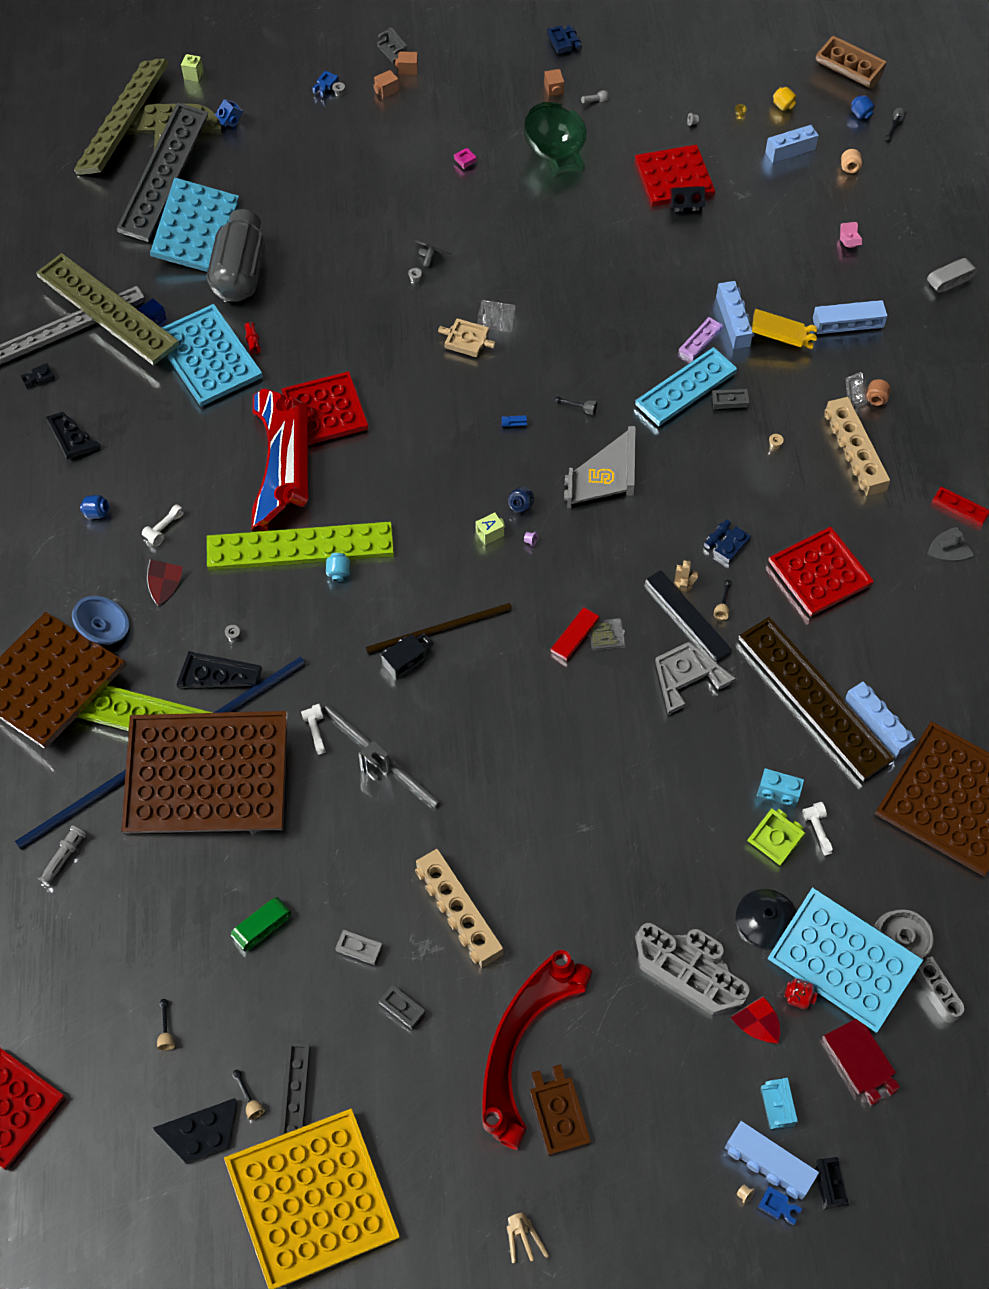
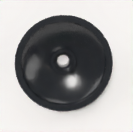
M758 889L745 895L739 902L735 914L736 926L741 936L748 943L762 949H774L797 911L790 899L784 894L771 889ZM770 911L772 916H767L765 912Z

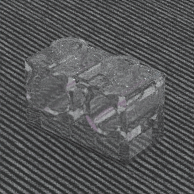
M482 300L478 313V325L489 327V329L512 332L516 316V305Z

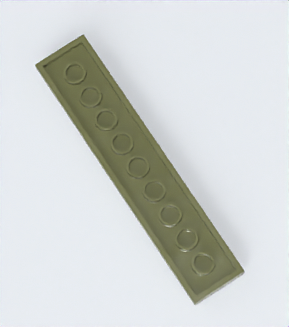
M166 58L143 61L139 64V68L133 74L132 79L126 85L125 90L119 96L109 115L106 116L102 126L99 127L96 136L92 138L89 147L85 149L82 158L77 162L74 169L77 175L98 173L103 170L168 66L169 62Z
M61 253L36 272L38 278L152 365L157 364L179 346L177 339Z

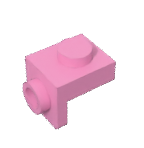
M857 222L841 224L840 240L845 247L854 248L856 245H862V238L857 233Z

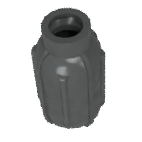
M245 209L233 211L229 216L228 222L218 229L207 270V280L212 292L224 302H240L253 295L257 287L265 244L263 235L260 232V218L255 213Z

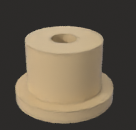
M773 434L769 438L770 447L773 449H779L784 441L783 437L779 434Z
M744 1184L738 1190L737 1196L743 1200L744 1204H747L754 1196L756 1190L754 1188L750 1189Z

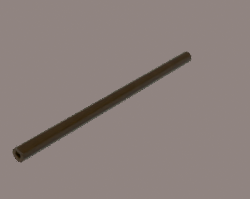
M506 603L367 646L366 651L367 654L394 646L401 638L407 637L410 634H413L415 638L423 633H426L427 636L512 610L510 603Z

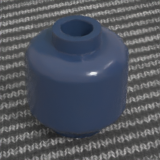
M518 487L508 496V504L515 512H525L534 503V494L527 487Z

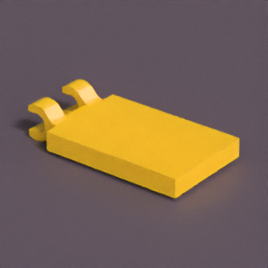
M759 309L754 311L752 332L798 347L804 345L809 349H813V343L809 342V340H817L815 334L809 333L810 331L817 332V326L815 325L804 327L805 324Z

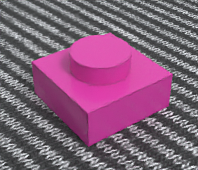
M468 148L454 154V159L463 169L477 162V157Z

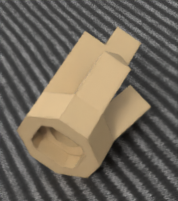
M684 560L683 566L677 565L674 585L680 592L691 590L693 584L698 579V571L692 570L690 572L691 561Z

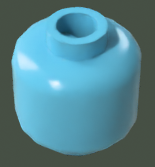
M332 553L326 560V575L332 578V581H343V578L350 575V559L343 553Z

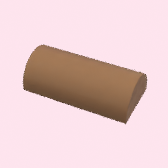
M832 36L816 54L817 63L870 89L878 83L886 66V61L835 36Z

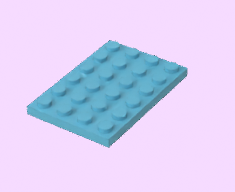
M174 177L150 256L207 272L216 233L221 226L228 222L230 214L235 211L239 196Z
M214 304L162 327L163 330L179 342V346L171 351L167 358L200 407L263 377L256 363Z
M814 887L810 890L767 958L795 978L811 982L814 985V991L876 1033L880 1030L924 959Z

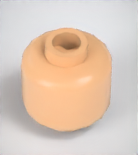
M856 149L846 150L841 156L842 169L849 174L856 173L861 169L863 165L861 153Z

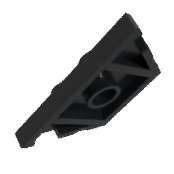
M236 1098L155 1126L153 1129L185 1164L229 1149L230 1135L234 1124L235 1108L237 1107Z

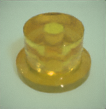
M737 104L735 106L736 117L742 118L745 116L747 107L744 104Z

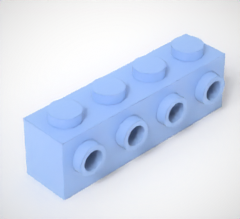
M735 281L718 283L716 298L733 349L750 347L754 332H752V327L749 324V314L745 312V302L741 300L740 288H737Z
M883 300L815 307L812 319L814 325L817 326L816 333L824 334L883 328L886 323L887 313Z
M861 682L847 692L844 701L895 759L911 749L915 740L912 733L905 729L900 723L899 718L887 709V705L882 700H879L870 686Z
M740 1121L725 1146V1149L728 1150L727 1153L731 1157L743 1160L747 1163L749 1169L756 1173L761 1172L767 1176L766 1179L771 1184L782 1186L786 1189V1193L794 1199L800 1198L802 1200L819 1173L742 1121Z

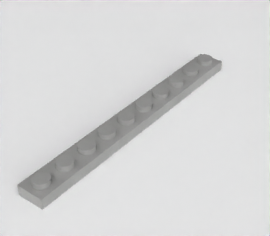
M138 286L117 294L133 307L145 302V298ZM79 310L0 344V364L97 322L82 310Z

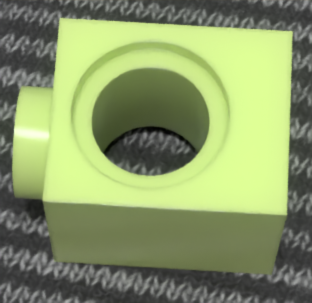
M185 55L181 63L183 78L199 82L204 72L201 57Z

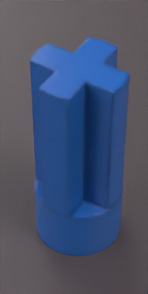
M526 415L501 417L502 427L527 426Z

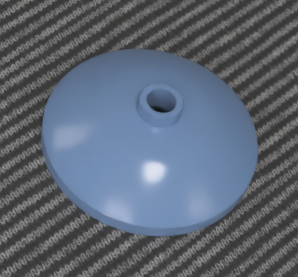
M101 596L85 597L76 603L72 611V620L76 629L85 638L95 643L114 644L122 640L128 632L129 620L125 611L108 598Z

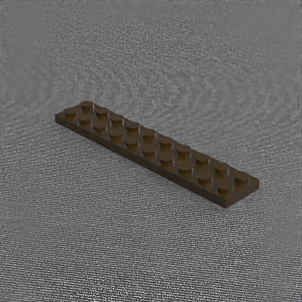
M767 617L739 635L741 643L862 781H865L894 761L895 757L770 617Z

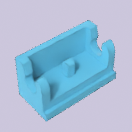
M788 1077L765 1082L766 1084L762 1085L761 1089L770 1130L794 1127L797 1123V1116Z

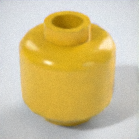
M780 87L773 95V103L782 111L791 110L796 105V94L788 87Z

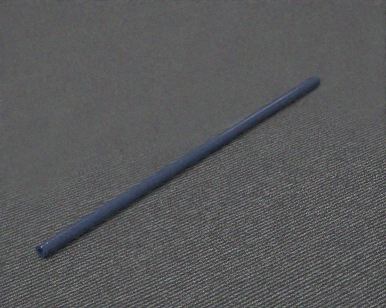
M300 656L214 713L235 711L304 666L305 661ZM126 769L17 839L15 843L19 849L27 846L124 783Z

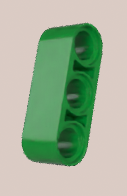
M275 897L232 930L231 936L244 951H247L283 924L291 916L292 912L279 897Z

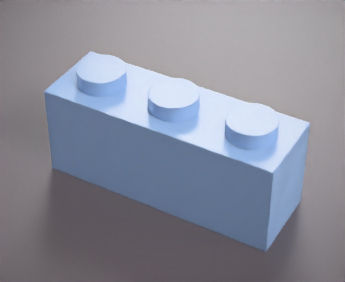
M812 125L768 138L765 153L772 163L816 150L819 135Z

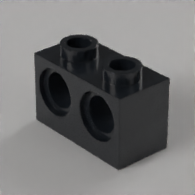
M705 186L670 188V208H674V212L684 211V208H691V211L701 210V207H705ZM679 194L683 197L681 204H677L675 201L676 196ZM694 194H698L699 201L697 203L692 202V196Z

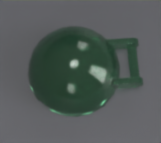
M543 102L532 107L525 117L524 136L527 145L536 156L546 160L554 177L562 173L577 170L579 172L584 171L585 165L579 151L586 141L587 130L585 123L573 109L570 112L562 108L563 104ZM570 158L574 161L573 165L558 167L556 163Z

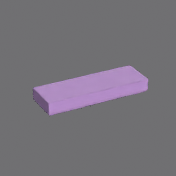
M708 317L679 348V353L693 361L722 330L723 325Z

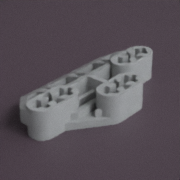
M651 923L643 924L635 935L638 950L639 967L642 971L711 1015L724 1013L726 1009L742 1007L746 1002L749 987L744 981L729 972L722 956L723 946L718 941L698 929L690 930L687 935H670ZM704 944L707 945L704 951H702L701 948H703ZM643 952L652 957L653 960L644 957ZM665 961L667 962L665 966L677 973L678 977L661 968ZM692 978L690 982L702 989L704 993L687 984L689 979ZM729 984H731L732 987H730V990H726L729 987ZM738 991H741L742 994H739V996L735 994ZM716 994V999L724 1003L723 1005L712 1000Z

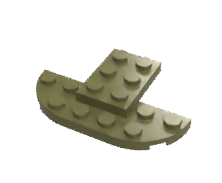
M153 104L142 107L126 131V135L155 134V149L176 104ZM185 104L208 112V118L200 134L221 133L219 119L212 110L200 104Z

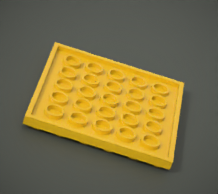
M352 1108L224 1157L268 1289H278L400 1238Z

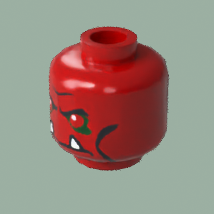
M795 978L792 982L788 981L784 997L787 998L789 1005L807 1009L810 1004H815L817 992L814 991V985L811 982Z

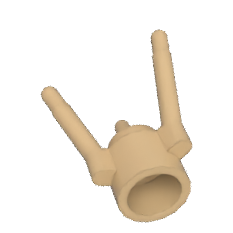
M522 1212L508 1218L510 1225L507 1226V1230L509 1233L512 1263L516 1262L514 1233L516 1237H522L530 1261H534V1256L526 1235L529 1231L544 1256L548 1258L549 1254L533 1228L531 1220L527 1219L526 1214Z

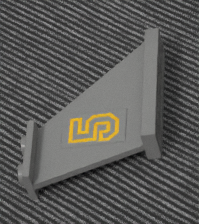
M628 426V431L575 471H573V468H569V475H565V486H568V490H564V501H568L567 508H571V504L622 492H626V496H633L635 481V426Z

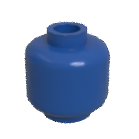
M859 95L851 102V111L859 120L869 119L874 114L875 105L867 95Z
M102 495L86 496L80 505L81 512L88 519L104 518L110 508L108 500Z

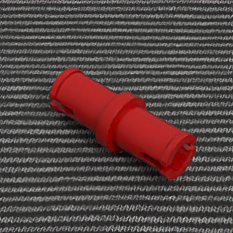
M247 322L244 328L250 353L254 354L253 349H255V353L259 354L261 351L258 342L260 338L258 333H256L255 324L251 322L250 327L249 322Z

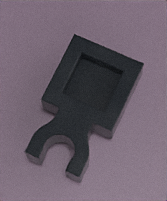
M48 363L31 369L32 373L20 375L26 389L31 388L35 383H38L40 386L55 380Z

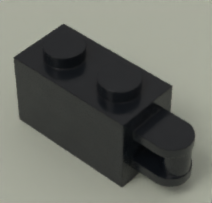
M426 633L416 638L413 634H410L407 637L401 638L394 646L388 647L381 654L382 664L397 679L426 659V651L432 648L434 642Z

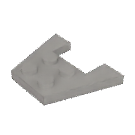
M689 642L655 659L668 715L685 707L686 703L677 690L707 675L718 690L734 683L736 679Z

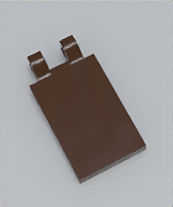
M561 1064L552 1066L555 1080L544 1083L540 1070L532 1072L531 1075L535 1088L530 1089L529 1092L548 1156L591 1143L572 1077L565 1079Z

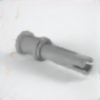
M72 825L66 838L60 841L61 847L38 879L50 885L69 855L77 851L76 847L82 838H86L87 834Z

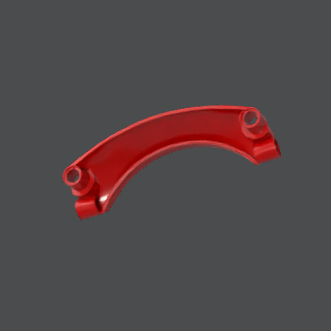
M565 950L554 952L522 985L503 1014L490 1047L483 1084V1127L487 1132L493 1134V1138L500 1141L501 1144L514 1150H518L527 1129L517 1110L512 1091V1065L518 1045L530 1025L546 1010L566 999L583 994L593 973L589 967L583 964H574V960L571 959L570 954ZM563 959L566 961V964L560 966L556 964V961ZM490 1116H495L499 1121L495 1125H490L486 1120Z

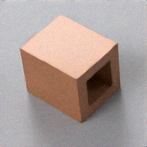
M399 52L398 58H395V68H398L399 75H417V52Z
M560 69L544 71V85L548 96L564 94V80Z
M388 70L374 77L373 87L377 94L379 93L382 98H385L399 91V81L394 73Z

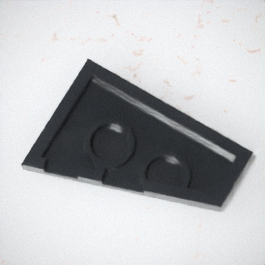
M64 412L46 417V421L66 460L101 449L100 444L97 441L94 442L86 431L83 432L77 427V424Z

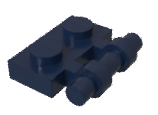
M562 25L547 29V35L557 54L572 51V46L576 47L577 50L582 49V42L571 25H567L566 29H563Z
M726 519L716 527L717 530L713 534L711 533L707 537L704 546L707 549L714 546L716 548L714 555L729 564L750 541L751 535L737 526L731 531L728 529L731 522ZM721 535L726 537L723 541L719 540Z

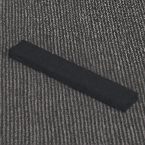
M662 570L646 579L647 585L716 662L732 652L730 646Z

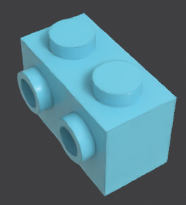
M765 768L757 796L796 807L804 779Z

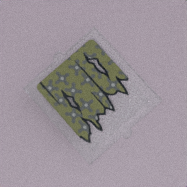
M620 618L599 620L588 634L592 651L625 647L623 636L625 631L622 630Z

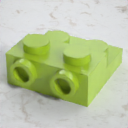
M771 808L747 841L781 866L806 834L803 832L804 827L796 821L793 823L786 819L788 815L778 808L775 811Z

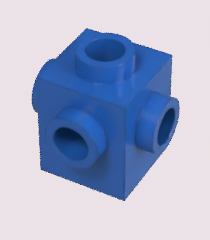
M224 99L215 116L223 126L235 127L244 111L235 102Z

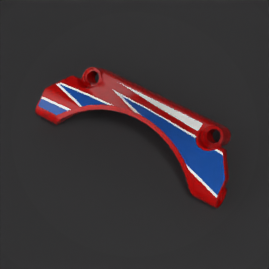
M265 388L253 395V415L258 416L265 426L268 438V455L262 484L252 507V532L268 531V522L282 511L286 505L292 503L303 507L309 497L307 455L308 405L293 397L286 399L285 395Z

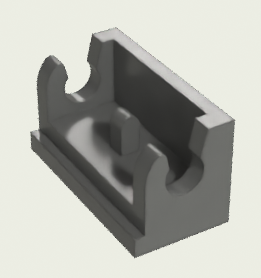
M392 27L378 35L379 38L384 36L385 38L378 41L377 46L393 64L395 63V58H398L399 52H407V44Z
M374 740L359 752L361 771L366 772L374 780L379 779L374 774V771L377 769L381 770L385 775L390 773L389 756Z

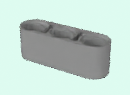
M962 258L933 271L928 276L927 281L940 293L970 280L976 275L977 269L967 258Z

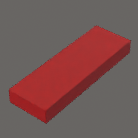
M942 486L932 500V503L982 527L989 515V509Z
M583 607L552 646L551 652L567 661L599 621V616Z

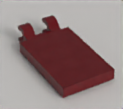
M854 1019L823 1036L822 1039L857 1095L864 1092L871 1106L878 1103L879 1099H881V1095L875 1089L880 1085H884L890 1096L898 1092L900 1087L896 1080L892 1078L896 1072L865 1024Z

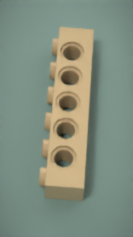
M844 397L828 401L824 412L825 417L830 421L834 434L836 433L838 443L845 451L846 460L850 461L853 474L857 476L860 488L864 490L866 496L887 491L890 479L849 398Z
M435 849L416 860L417 869H415L417 876L420 880L424 879L427 883L426 889L431 897L435 896L438 900L436 904L442 913L445 912L449 917L447 921L453 930L456 929L460 934L458 938L464 947L467 946L471 951L469 955L475 964L479 963L480 967L483 968L503 956V947L439 850ZM434 873H438L441 875L439 878L431 877V875ZM446 889L452 891L449 895H444L441 892ZM455 906H460L463 908L459 912L452 910V908ZM465 923H472L474 925L469 929L463 927ZM478 939H481L485 943L481 946H478L474 942Z

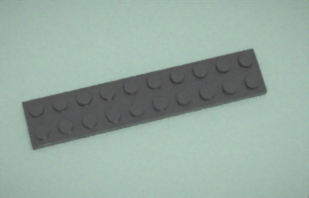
M177 102L117 226V232L149 242L164 211L174 177L179 179L208 118V112Z

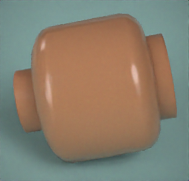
M880 379L872 381L867 389V400L875 406L886 404L891 393L890 384Z

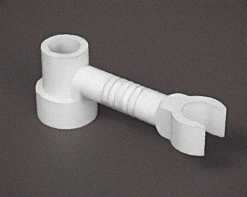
M178 504L174 505L169 514L154 528L147 526L143 529L142 535L148 539L149 543L156 547L163 542L164 535L160 531L173 520L183 516L182 507Z
M316 704L310 709L301 711L304 722H309L318 755L326 753L318 729L317 720L323 719L324 716L320 704Z
M818 802L802 811L805 820H811L818 835L822 852L826 856L832 854L833 849L819 820L827 817L826 809L822 802Z

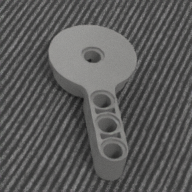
M895 910L882 915L873 927L924 959L914 975L941 1018L947 1023L956 1022L964 1012V1005L932 957L935 941L928 922L919 914L909 910ZM900 935L907 936L909 941L903 940ZM924 970L929 971L932 977L926 976ZM936 989H941L944 995H939ZM948 1007L954 1008L957 1014L950 1013Z

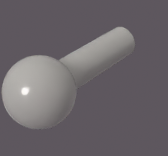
M602 90L597 95L583 96L581 101L582 103L594 101L607 102L609 94L607 91Z

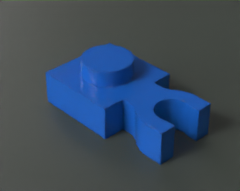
M324 71L317 79V84L312 87L313 93L316 94L320 90V96L323 97L326 90H331L333 84L339 81L338 76Z
M768 1186L758 1206L759 1209L777 1220L780 1215L784 1216L791 1225L795 1224L796 1219L790 1216V1212L795 1211L797 1214H800L802 1210L797 1205L787 1204L789 1197Z

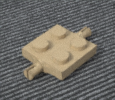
M458 318L450 328L440 326L438 329V333L448 335L445 341L446 349L477 357L484 346L494 349L496 344L495 341L486 339L489 327Z

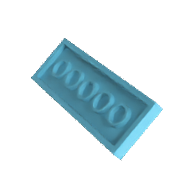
M713 347L639 397L635 405L660 426L737 373V368Z

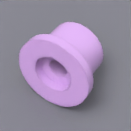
M526 532L524 542L535 546L538 538L537 532Z

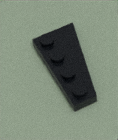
M188 651L176 686L177 688L257 686L262 667L261 665Z

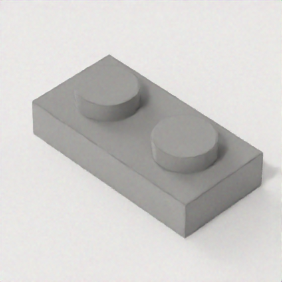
M343 930L335 950L336 952L375 965L383 945L377 941Z

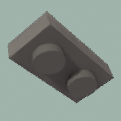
M748 389L712 390L714 409L749 407Z
M393 984L379 1000V1004L411 1029L425 1014L423 1008Z

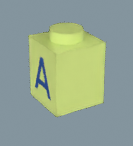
M495 512L476 521V533L485 545L504 536L505 523L502 518H498Z

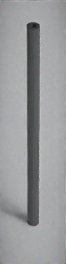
M326 704L323 707L324 712L363 746L366 747L371 743L369 739L330 705ZM389 758L390 769L434 808L440 804L439 800Z

